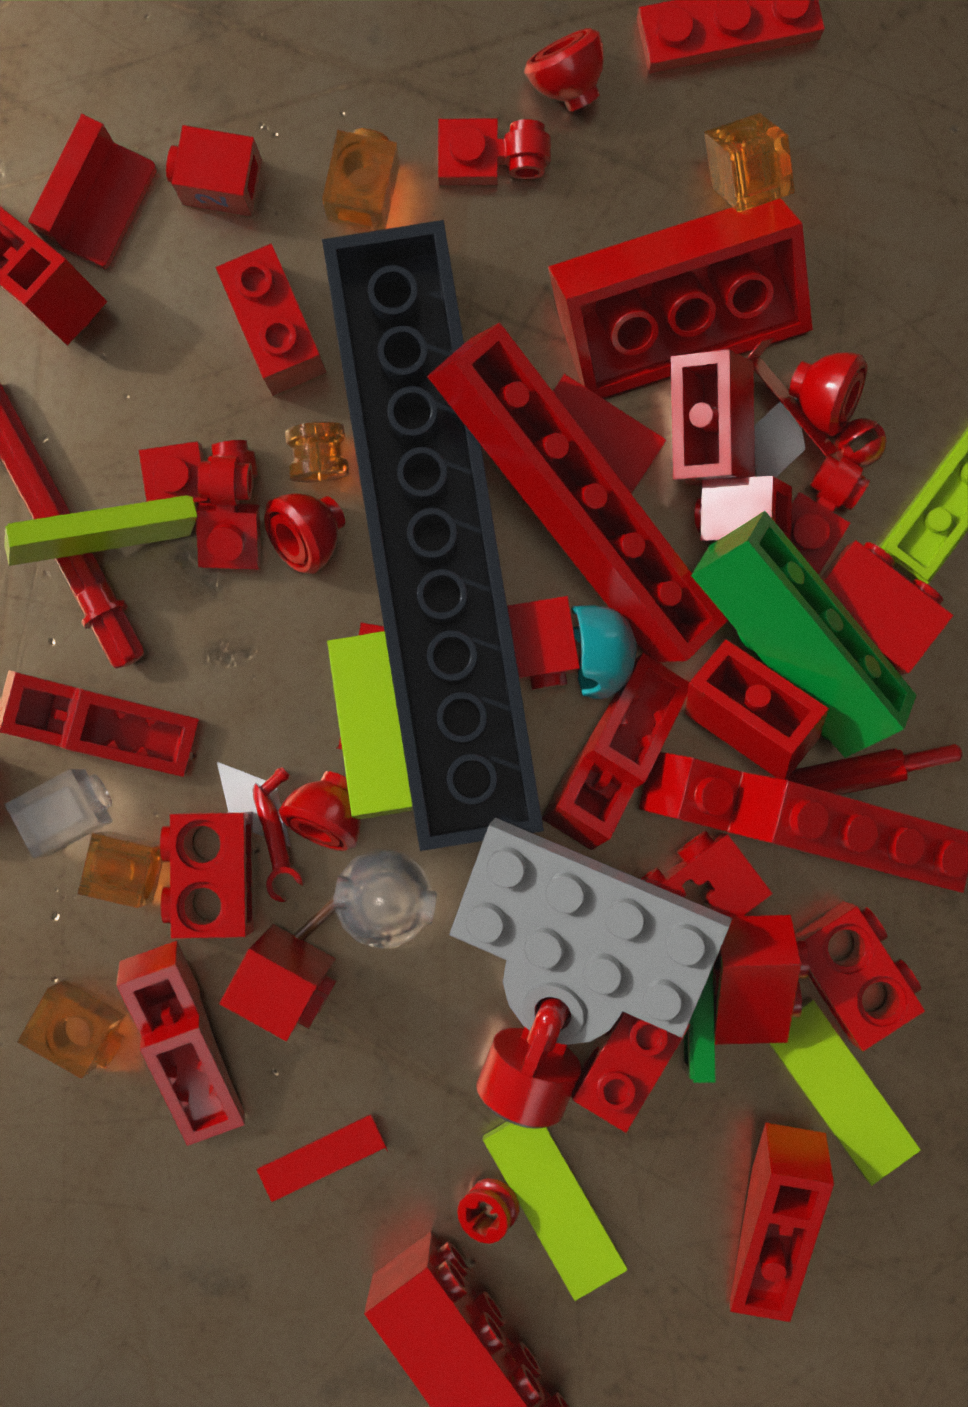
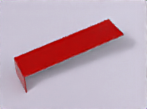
M775 338L761 340L747 357V359L753 361L754 371L826 457L838 452L839 450L824 432H821L810 423L803 413L799 402L789 395L788 389L760 357Z
M372 1114L256 1170L270 1201L273 1202L384 1148L388 1152V1149Z

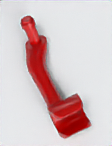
M284 767L275 770V773L261 786L255 783L252 791L254 804L272 864V872L267 877L266 889L269 896L275 901L286 902V896L276 887V876L280 873H288L301 886H304L305 880L302 871L295 865L290 864L279 814L269 796L282 782H286L289 779L290 774Z

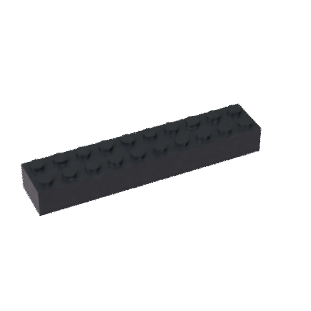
M444 220L322 239L420 851L483 841L489 824L495 818L530 833L542 832L544 828L481 444L427 377L464 344Z

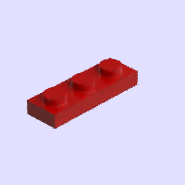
M671 0L641 6L637 14L648 74L817 41L821 39L825 30L819 0Z

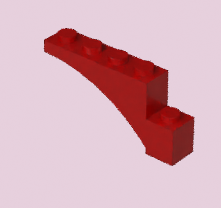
M660 752L645 782L639 805L640 810L964 893L968 877L967 831L792 781L746 773L692 757Z

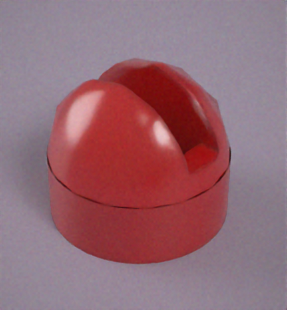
M867 418L854 419L847 423L842 432L838 433L835 447L839 451L836 453L839 459L844 456L860 467L866 468L881 458L886 449L887 438L884 429L876 421ZM869 431L875 440L867 443L854 453L848 443Z

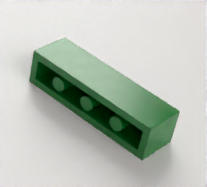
M766 511L758 514L708 547L691 576L736 628L741 641L748 649L755 651L768 668L829 708L821 736L826 740H830L844 758L905 729L917 694Z

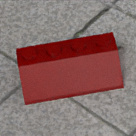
M777 193L548 266L559 320L580 383L602 398L671 376V356L728 349L740 354L753 350L761 340L774 337L775 339L771 342L774 343L813 330L803 223Z

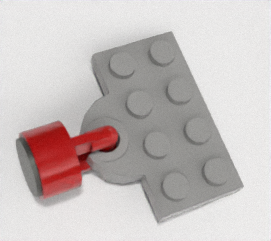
M495 818L488 826L449 933L452 937L506 960L503 985L508 1005L522 1025L525 1026L524 1028L503 1029L494 1036L476 1084L478 1094L484 1104L498 1117L521 1127L538 1129L556 1125L564 1116L581 1074V1064L576 1055L567 1046L569 1044L591 1042L608 1032L622 1012L683 1038L732 918Z

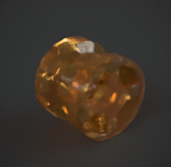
M312 422L295 425L285 430L286 444L293 449L294 461L289 465L291 481L303 483L324 482L340 479L350 474L348 460L341 455L340 445L346 439L343 424L337 422Z

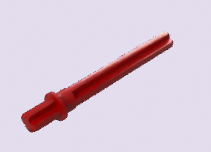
M0 382V459L33 519L71 514ZM93 553L55 558L59 569L85 615L81 621L85 629L92 628L111 666L116 669L127 667L144 656V648L124 613L128 605L125 600H117Z

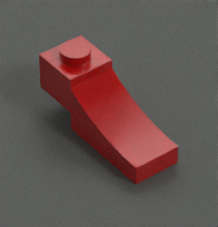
M644 652L640 654L635 660L633 672L628 683L615 693L586 744L572 765L566 769L542 815V820L590 850L610 840L635 788L647 780L687 698L689 681Z
M11 670L8 671L0 701V733L184 777L199 721L195 717Z
M176 940L120 961L116 984L117 989L141 1035L139 1050L186 1145L189 1146L244 1126V1109L211 1031L200 998V988L178 941Z

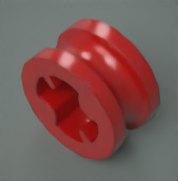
M486 1178L478 1181L461 1199L457 1209L458 1220L463 1230L472 1239L480 1243H495L502 1239L509 1228L517 1221L520 1213L519 1201L514 1191L507 1184L498 1179ZM482 1202L491 1205L493 1208L490 1211L491 1215L497 1213L498 1217L495 1220L484 1214L488 1209L487 1207L480 1208L479 1205Z

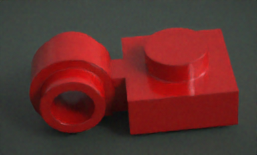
M498 118L438 119L439 186L498 185V165H507L509 174L514 178L536 179L545 174V167L551 163V136L545 132V124L541 121L533 119L514 121L510 124V132L505 134L504 139H498Z
M230 440L211 445L212 456H238L240 463H251L253 479L258 477L255 452L248 450L247 440ZM195 441L138 450L146 502L188 495L193 497L194 505L211 503L210 499L200 498L198 493L199 464L201 461L211 462L212 456H209L207 458L208 461H204L201 443Z
M831 455L827 456L817 470L809 485L818 491L815 496L818 498L816 501L801 492H798L792 500L791 542L817 574H820L851 524L833 512L834 509H838L842 505L851 511L870 483V479L862 475L863 468L844 456L839 460Z
M212 456L211 462L201 461L199 464V497L210 499L211 503H199L196 508L198 568L258 570L262 561L260 505L239 504L240 500L251 499L253 486L251 463H240L238 456Z

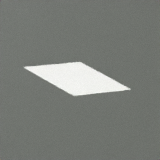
M781 402L773 407L755 425V468L757 477H777L805 450L802 427Z
M217 762L228 812H253V832L264 836L254 804L252 789L255 783L261 786L266 780ZM276 788L269 796L279 814L281 802ZM279 814L286 845L291 847L286 825Z

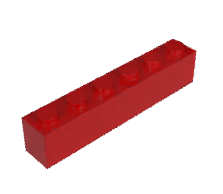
M500 322L471 337L427 376L607 606L629 620L636 642L645 654L658 662L688 661L728 621L720 609L693 579L688 567Z

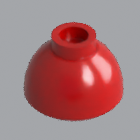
M592 28L581 29L541 49L526 63L524 73L529 82L538 92L546 97L564 102L568 111L580 109L596 100L600 96L596 84L602 73L605 57L600 32Z
M838 352L824 356L813 364L802 361L796 368L790 383L789 395L799 399L803 413L810 423L821 432L834 436L842 432L847 423L850 422L866 382L868 371L866 360L861 354Z
M291 493L268 501L265 507L264 524L269 540L279 556L291 568L311 575L324 567L332 557L338 542V530L345 526V516L339 504L329 496L317 499L308 494Z
M325 771L321 780L306 783L295 789L279 808L281 819L289 829L317 845L337 851H346L355 848L361 830V819L352 818L347 780L341 774Z

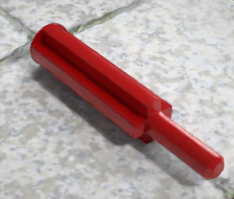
M957 744L905 755L901 749L897 750V748L795 769L787 780L837 795H843L904 782L908 779L907 772L959 762L963 755L961 747Z

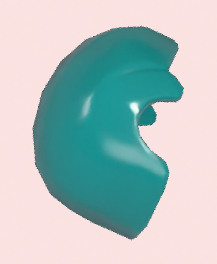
M595 605L572 606L571 612L577 615L579 622L578 626L573 627L575 639L581 644L578 682L582 695L592 699L608 698L628 683L633 672L638 645L630 622L612 608Z

